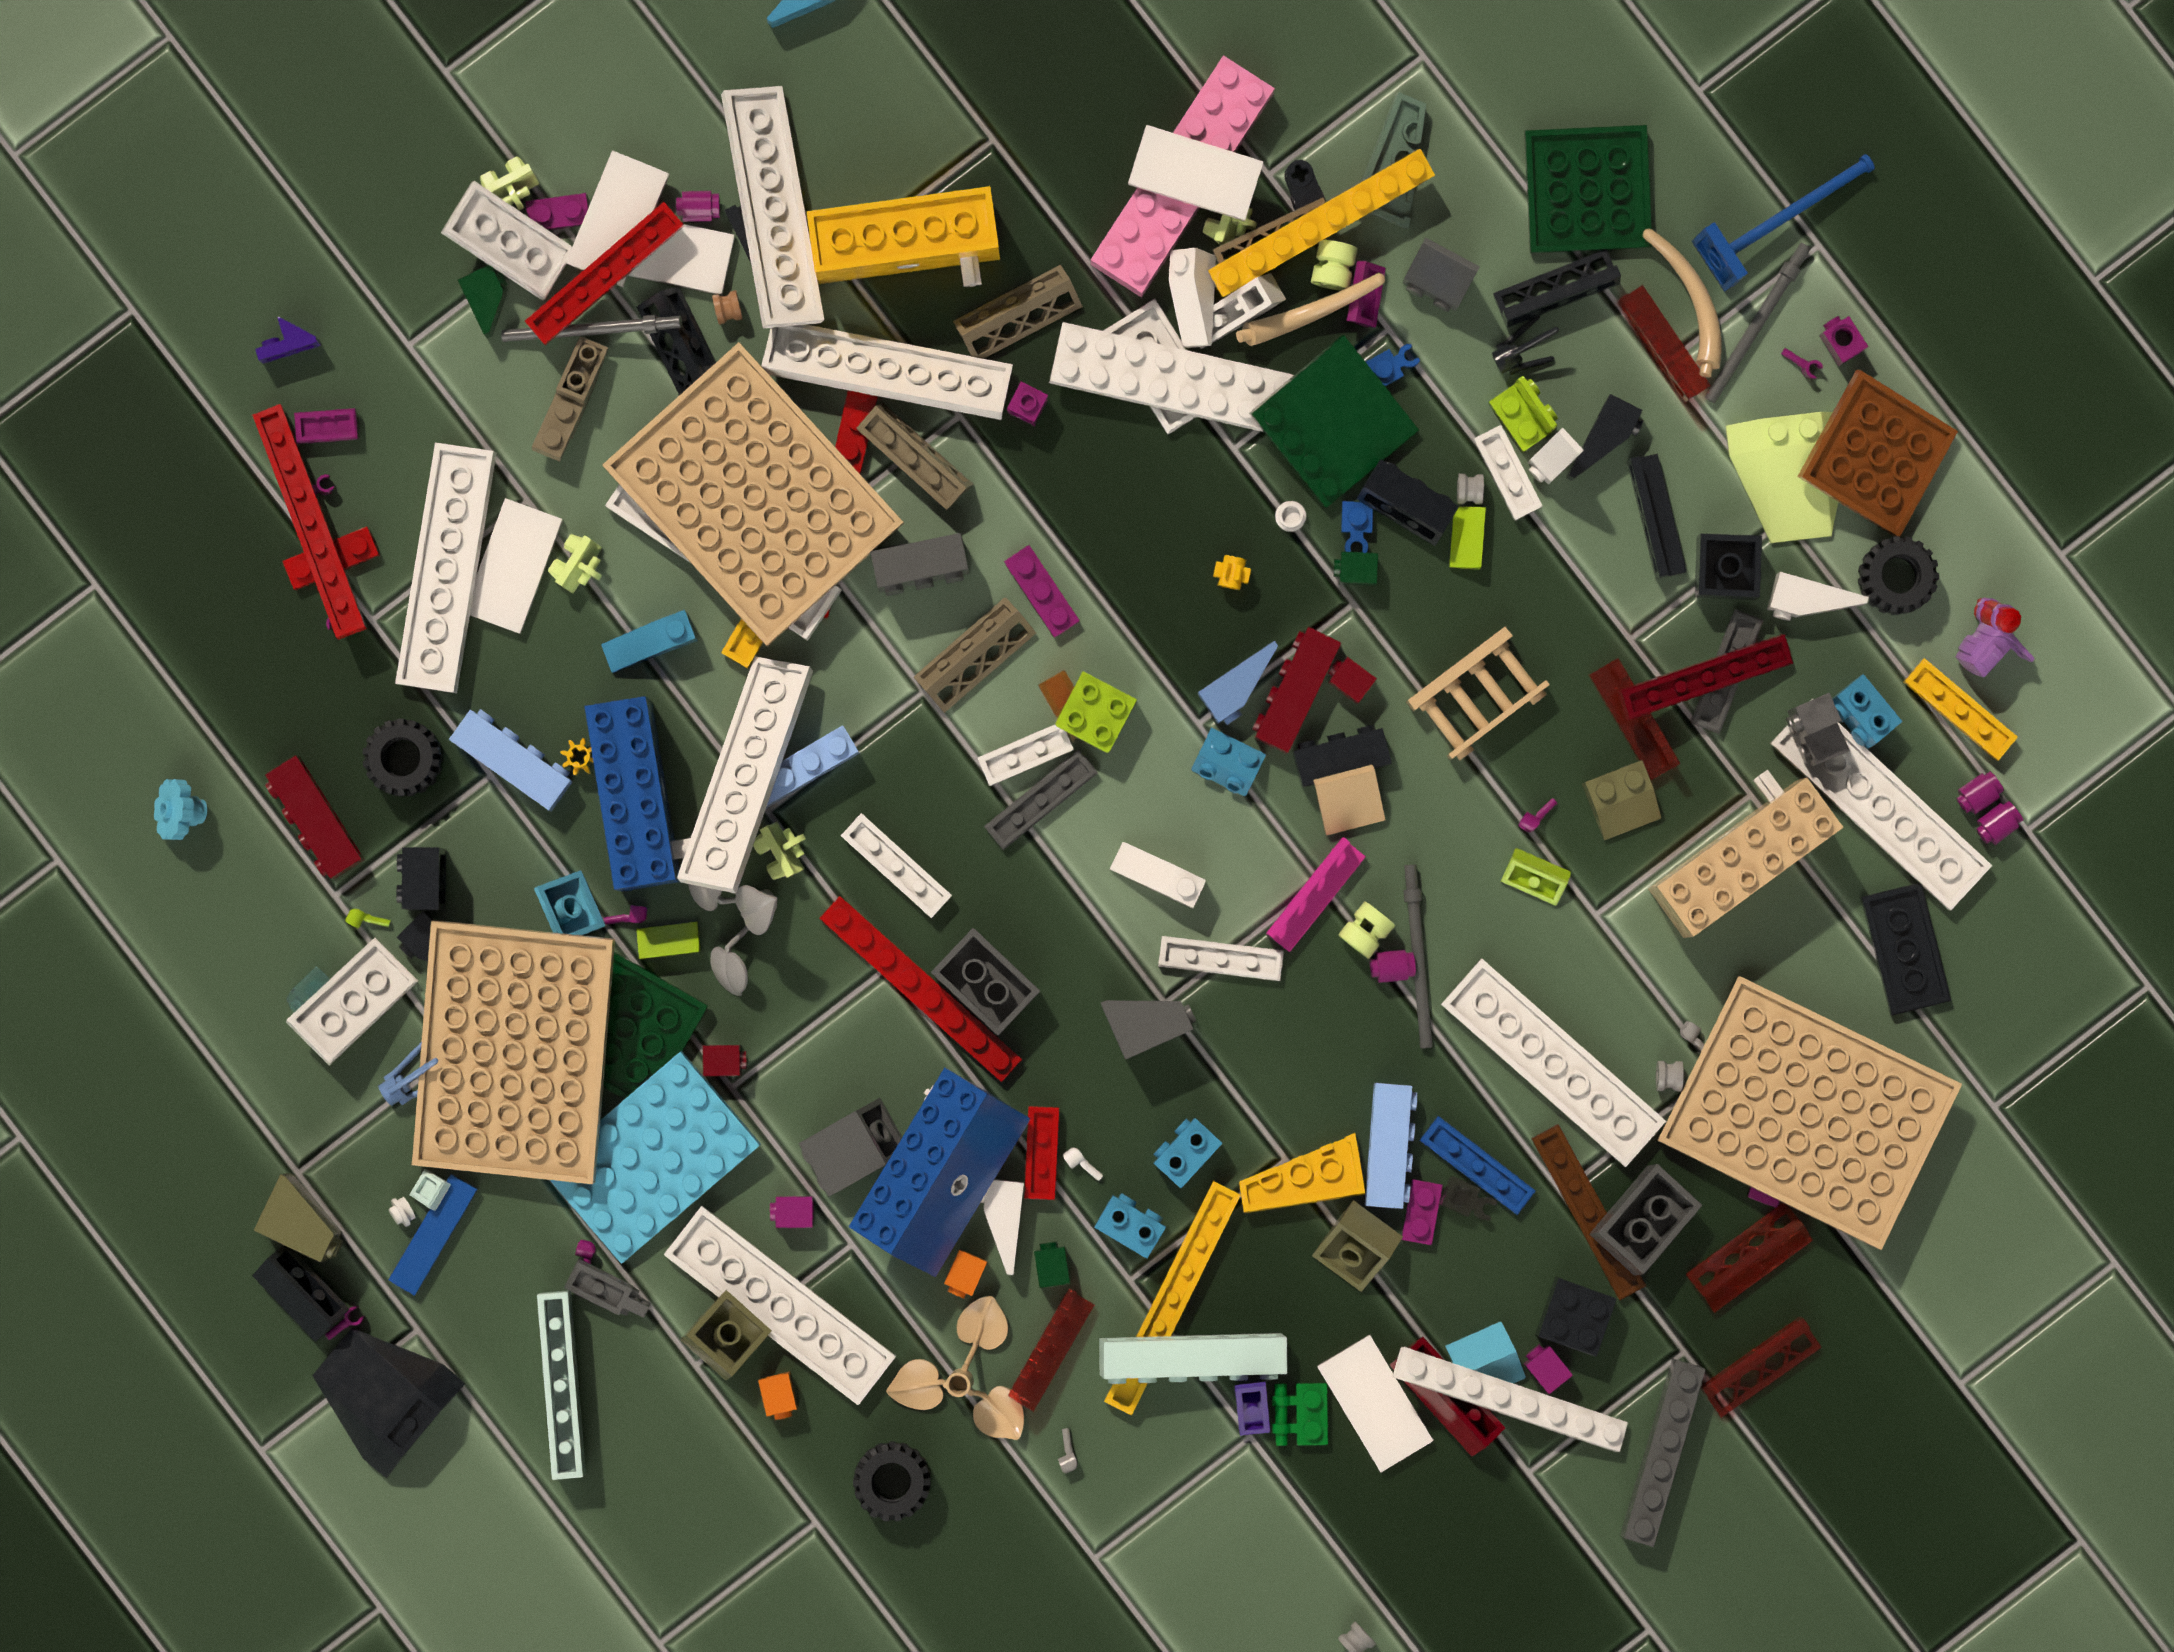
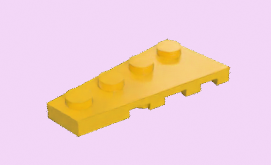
M1353 1133L1344 1139L1327 1144L1306 1155H1301L1287 1163L1240 1181L1239 1186L1244 1213L1365 1195L1356 1134Z

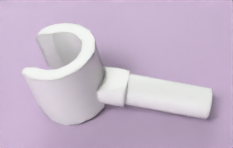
M1071 1148L1063 1154L1071 1169L1080 1163L1083 1169L1099 1181L1103 1177L1098 1170L1088 1163L1079 1149Z

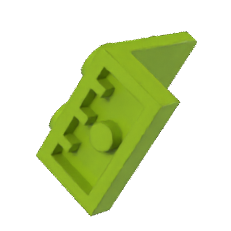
M1521 376L1513 386L1488 402L1522 453L1553 433L1557 428L1555 421L1558 420L1552 407L1549 404L1544 406L1538 398L1541 392L1532 379L1527 381L1524 376Z
M1083 671L1055 725L1088 744L1109 753L1137 699Z

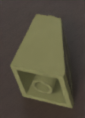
M291 1173L280 1174L254 1231L319 1262L336 1257L343 1244V1240L339 1239L342 1231L295 1175Z

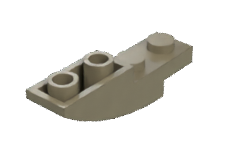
M579 337L558 383L554 399L532 445V451L559 462L561 461L588 404L608 352V347L584 337Z

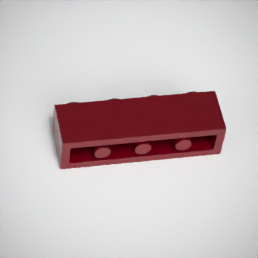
M1310 627L1307 628L1305 633L1299 631L1292 645L1297 651L1292 661L1286 658L1278 674L1284 678L1279 688L1272 687L1265 701L1270 704L1266 715L1259 714L1252 730L1257 732L1254 739L1285 754L1289 753L1341 642Z
M295 755L265 774L269 781L265 784L267 790L274 799L280 798L285 806L281 810L290 825L295 823L299 828L301 834L298 835V838L307 851L312 849L316 855L317 860L314 861V864L323 877L328 875L330 879H336L365 860L300 756Z
M1423 1336L1407 1347L1444 1360ZM1398 1357L1390 1364L1393 1370L1395 1369ZM1404 1381L1471 1456L1485 1449L1505 1429L1503 1424L1489 1409Z

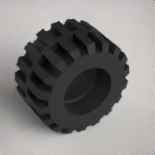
M1896 536L1881 541L1864 555L1863 563L1859 566L1858 573H1860V578H1858V586H1862L1863 591H1861V594L1869 597L1868 604L1870 606H1876L1879 608L1878 611L1884 614L1887 612L1891 613V615L1907 614L1922 607L1932 598L1931 595L1936 592L1938 587L1936 585V581L1939 580V573L1936 572L1938 562L1931 557L1933 552L1930 549L1926 550L1923 547L1924 543L1921 541L1915 542L1911 537L1907 536L1904 538ZM1900 558L1908 562L1913 568L1915 582L1908 592L1898 594L1889 590L1884 584L1882 569L1888 560Z
M405 719L389 720L384 722L385 725L375 728L374 734L368 736L366 740L368 742L366 748H363V755H365L363 766L367 770L366 775L369 780H372L377 788L395 796L411 797L417 793L425 792L427 787L437 781L435 778L441 773L442 768L440 766L441 762H443V755L440 750L442 749L441 744L437 741L432 731L418 722ZM399 740L413 742L420 751V763L417 769L407 776L393 774L386 764L388 749Z
M896 1441L877 1444L864 1454L856 1466L853 1479L854 1494L861 1503L860 1506L875 1518H882L883 1521H899L905 1517H910L923 1506L929 1494L931 1473L930 1469H928L927 1461L919 1454L918 1450L909 1447V1444L903 1442L902 1444L896 1443ZM887 1463L900 1464L910 1475L909 1490L898 1499H887L881 1496L874 1486L876 1471Z

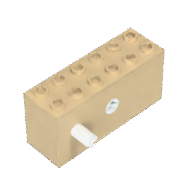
M1767 769L1753 781L1768 801L1648 888L1683 938L1694 937L1843 828L1807 777L1795 781L1783 790Z

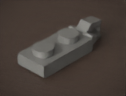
M578 1259L564 1286L565 1289L617 1315L621 1313L627 1316L629 1311L644 1318L650 1307V1302L638 1296L639 1290L634 1288L633 1285L581 1259Z

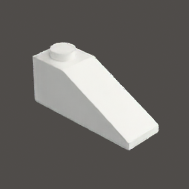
M1198 248L1170 251L1169 284L1182 345L1185 348L1212 345L1215 284L1207 270L1216 266V257Z
M1271 273L1253 279L1214 304L1212 343L1286 300Z
M1562 428L1528 461L1531 466L1529 471L1540 483L1545 481L1549 485L1584 450Z
M1779 572L1776 574L1767 610L1774 611L1773 617L1790 621L1791 617L1797 618L1862 606L1868 602L1869 597Z
M1122 842L1110 867V870L1192 909L1206 882L1205 879L1125 842Z
M994 1179L980 1203H984V1212L1007 1275H1013L1024 1182Z

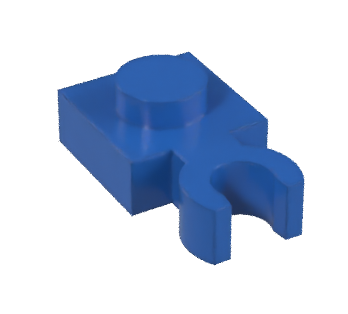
M1406 344L1400 348L1396 356H1393L1390 349L1366 361V363L1386 387L1404 377L1401 368H1413L1419 364L1420 359L1416 358L1413 361L1405 359L1404 353L1412 349L1411 344Z
M1342 501L1341 533H1350V538L1345 543V552H1351V544L1355 542L1361 544L1363 553L1368 551V543L1363 538V534H1372L1373 509L1362 502Z

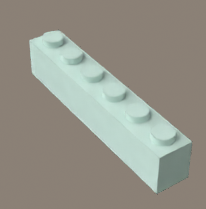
M569 1290L537 1294L552 1480L580 1478L586 1475L572 1295Z
M1282 1333L1099 1338L1100 1376L1108 1379L1110 1384L1126 1383V1378H1138L1140 1383H1155L1157 1378L1169 1377V1382H1186L1187 1377L1199 1376L1200 1381H1217L1218 1376H1230V1380L1242 1381L1248 1380V1375H1260V1379L1274 1380L1278 1379V1374H1287V1337Z

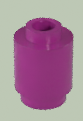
M682 191V197L676 198L677 216H683V222L712 221L713 218H720L719 193L712 194V191Z
M1989 771L1985 775L1981 773L1958 789L1959 797L1956 800L1964 812L1968 813L1971 811L1976 815L1999 799V794L2004 789L1997 777Z
M2007 801L2005 804L2000 803L1977 820L1979 827L1976 831L1986 844L1991 841L1996 845L2019 828L2018 824L2023 821V817L2010 801Z
M1405 950L1376 952L1375 959H1370L1371 977H1377L1378 983L1408 980V977H1414L1416 975V966L1413 952L1406 953Z

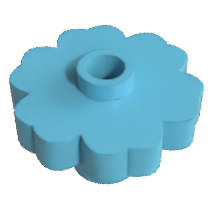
M166 779L160 785L159 797L156 798L154 803V819L158 821L157 833L164 840H183L189 832V826H196L205 821L207 804L203 799L191 796V787L187 784L186 780Z

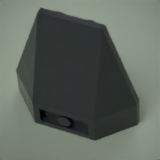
M354 1328L347 1333L312 1375L362 1458L385 1478L392 1473L407 1455L408 1450L466 1384L443 1363Z

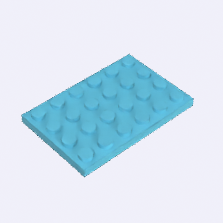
M680 1051L600 1120L595 1183L550 1181L622 1264L758 1148L761 1143L688 1057Z

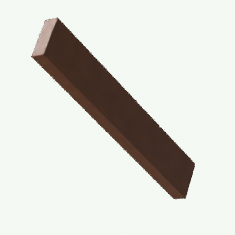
M1559 1124L1532 1137L1533 1144L1618 1300L1620 1301L1646 1287L1641 1275H1633L1589 1235L1607 1212Z

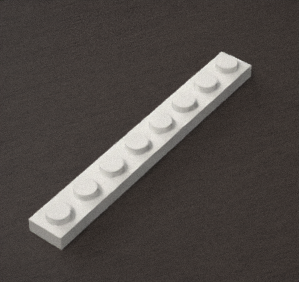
M1407 1347L1400 1348L1392 1376L1614 1452H1620L1628 1422Z

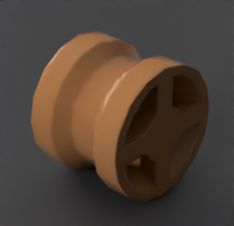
M736 290L730 291L726 296L718 294L712 296L719 325L725 324L730 319L736 321L743 320Z

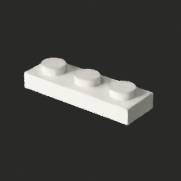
M1499 425L1474 438L1473 441L1514 521L1541 508L1542 504L1502 426Z
M1052 725L980 756L978 760L989 786H992L1071 752L1074 749L1067 732L1056 727V725Z

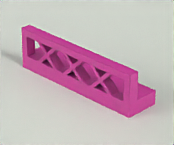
M1342 837L1268 929L1266 934L1290 952L1366 856L1353 847L1346 838Z

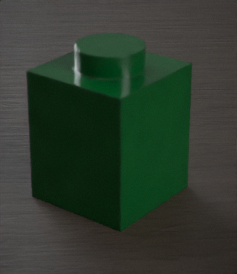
M1341 551L1340 559H1334L1333 577H1339L1338 585L1376 586L1378 553Z
M1058 1241L1039 1244L1040 1249L1034 1250L1039 1288L1070 1284L1065 1246L1058 1247Z

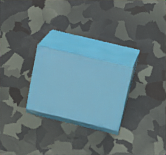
M581 870L534 888L553 933L585 936L605 927Z
M1501 1321L1445 1345L1454 1364L1510 1383L1526 1378L1517 1352Z

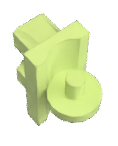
M516 156L505 164L509 174L498 179L494 171H489L480 176V181L483 187L508 204L515 203L518 210L524 208L521 199L530 195L529 189L539 185V182L529 164L525 165Z
M1249 208L1245 221L1223 214L1220 221L1208 218L1205 222L1203 233L1220 245L1235 239V236L1240 237L1245 234L1246 228L1256 229L1257 223L1250 219L1253 209Z
M571 534L564 543V549L572 553L568 562L564 563L556 559L552 562L548 572L556 579L555 582L574 594L579 584L586 586L591 576L598 581L602 577L595 570L601 562L596 557L603 547L585 535L582 538Z
M778 821L760 829L761 834L755 838L753 846L760 855L769 850L774 854L776 860L766 866L773 880L784 876L788 878L804 870L799 860V857L804 855L799 845L806 840L804 834L795 837L790 828L783 831Z

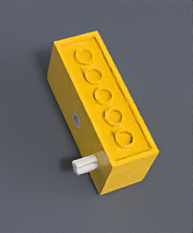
M990 186L807 211L814 270L819 284L961 265L963 286L973 287L982 284L979 262L1000 260Z

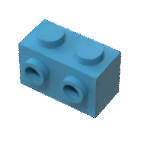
M1864 674L1852 681L1832 698L1842 720L1840 722H1844L1851 730V736L1855 742L1867 749L1877 744L1902 722L1900 717Z
M1186 1118L1174 1131L1178 1135L1171 1144L1165 1141L1153 1154L1157 1157L1153 1163L1180 1188L1222 1145V1142L1196 1118L1191 1122ZM1199 1134L1202 1140L1199 1145L1191 1144L1190 1139L1192 1135ZM1172 1157H1179L1181 1160V1164L1177 1168H1173L1169 1164Z
M1122 1193L1119 1198L1112 1195L1094 1228L1148 1259L1166 1228L1161 1223L1163 1217L1150 1209H1147L1145 1213L1135 1208L1137 1202ZM1116 1211L1123 1212V1220L1115 1221L1112 1218L1113 1213ZM1142 1227H1148L1151 1232L1149 1236L1142 1237L1139 1235V1230Z

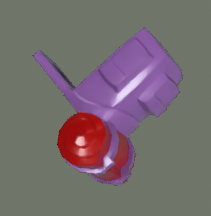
M1984 597L1978 599L1974 607V616L1980 624L1972 636L1967 635L1960 644L1959 651L1955 656L1960 664L1972 674L1985 677L2010 648L2020 658L2033 662L2035 658L2013 634L2021 624L2019 611L1993 598Z

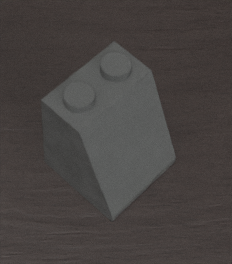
M1106 1000L1100 1003L1125 1059L1193 1030L1191 1023L1196 1022L1189 1004L1183 1007L1181 1001Z
M878 1098L798 1144L802 1149L803 1158L811 1165L817 1175L819 1186L830 1197L885 1166L902 1139V1135L881 1098Z

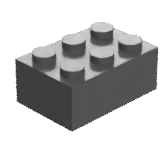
M961 533L870 551L878 590L880 593L885 592L886 596L902 594L905 587L914 585L916 590L934 587L933 581L945 579L946 584L960 582L964 580L963 575L969 574Z
M974 928L931 972L998 1036L1040 992L1036 986Z
M1658 1164L1649 1165L1589 1235L1633 1275H1642L1701 1208L1702 1204Z

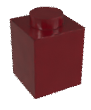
M1349 657L1344 662L1338 659L1327 673L1332 677L1328 683L1355 704L1361 701L1377 679Z
M702 1045L703 1076H742V1069H747V1051H741V1045Z

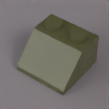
M1643 760L1582 783L1604 840L1661 819L1654 788Z
M1353 1200L1312 1256L1362 1292L1390 1259L1403 1236Z
M725 1290L680 1340L726 1381L737 1372L772 1330L731 1293Z

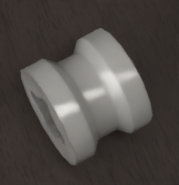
M1459 473L1457 504L1473 501L1476 505H1482L1484 492L1483 474L1468 477L1466 474Z
M1657 1061L1656 1091L1672 1088L1674 1091L1682 1092V1061H1675L1673 1064Z
M1356 1621L1351 1625V1630L1347 1634H1341L1338 1637V1640L1349 1652H1364L1367 1648H1372L1376 1645V1642Z

